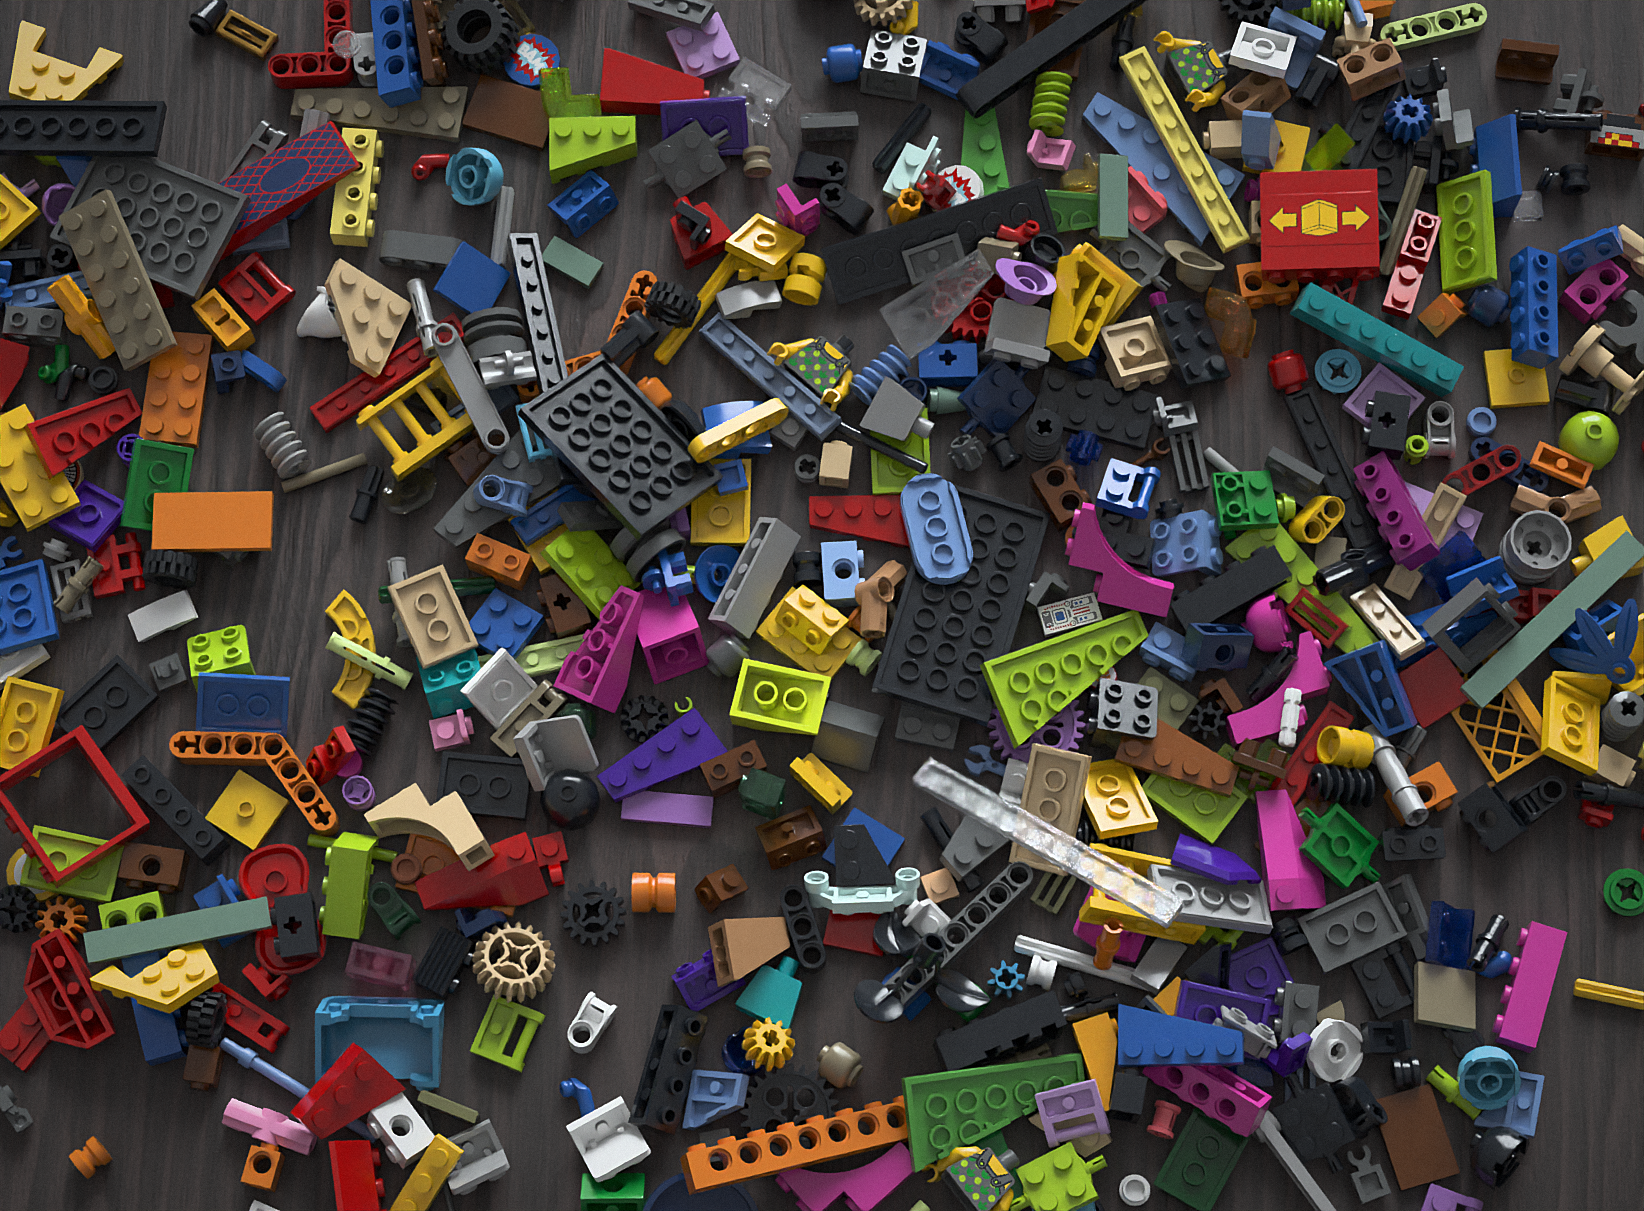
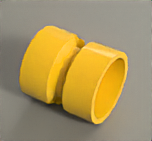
M795 253L789 266V273L791 275L786 277L782 295L797 304L816 305L822 291L820 283L824 282L827 273L825 261L812 254Z
M1333 725L1327 726L1322 730L1317 741V755L1324 764L1345 766L1347 768L1355 767L1361 770L1368 767L1374 755V740L1371 734L1365 731L1349 730Z

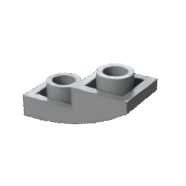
M775 280L748 282L725 289L715 295L723 319L750 318L753 310L780 308L782 304V298Z

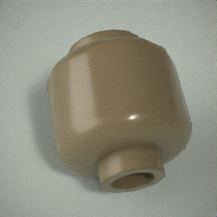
M841 1042L831 1047L826 1045L816 1059L820 1063L818 1074L839 1089L847 1085L852 1087L864 1070V1067L861 1065V1056Z

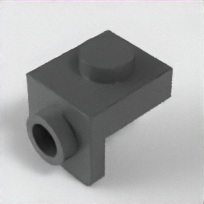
M1162 397L1156 398L1158 409L1152 410L1156 427L1162 426L1164 437L1199 430L1192 400L1164 406Z
M1044 571L1037 583L1033 581L1030 583L1024 608L1035 614L1037 607L1040 606L1049 590L1065 599L1070 588L1066 584L1067 581L1056 573L1050 575Z

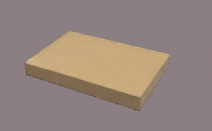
M443 564L388 586L387 590L423 670L479 646Z

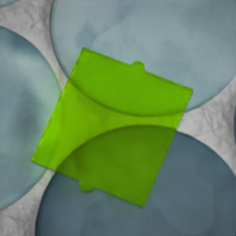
M1336 123L1318 140V143L1304 158L1315 171L1331 170L1356 143Z

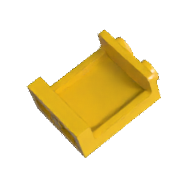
M1087 242L1083 245L1079 244L1073 249L1071 254L1081 252L1121 285L1102 327L1113 325L1143 287ZM1057 271L1053 274V277H1054L1055 279H1056Z

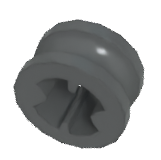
M811 454L800 456L796 460L794 467L796 478L806 484L815 482L819 478V460ZM805 463L808 466L814 465L813 473L810 475L808 472L801 473L803 470L802 465Z

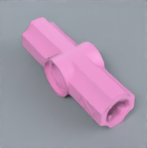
M232 1098L223 1114L222 1124L227 1127L248 1133L258 1141L276 1146L279 1145L306 1156L310 1155L317 1142V1136L304 1125L291 1121L289 1117L267 1108L262 1110Z

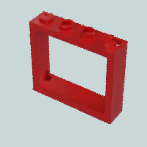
M80 725L0 776V808L7 816L4 822L13 835L19 833L24 841L21 846L30 859L34 857L41 865L38 871L47 884L52 881L56 888L64 885L123 847L125 841L131 842L150 829L149 819L83 725ZM75 747H78L132 826L59 873L4 792Z

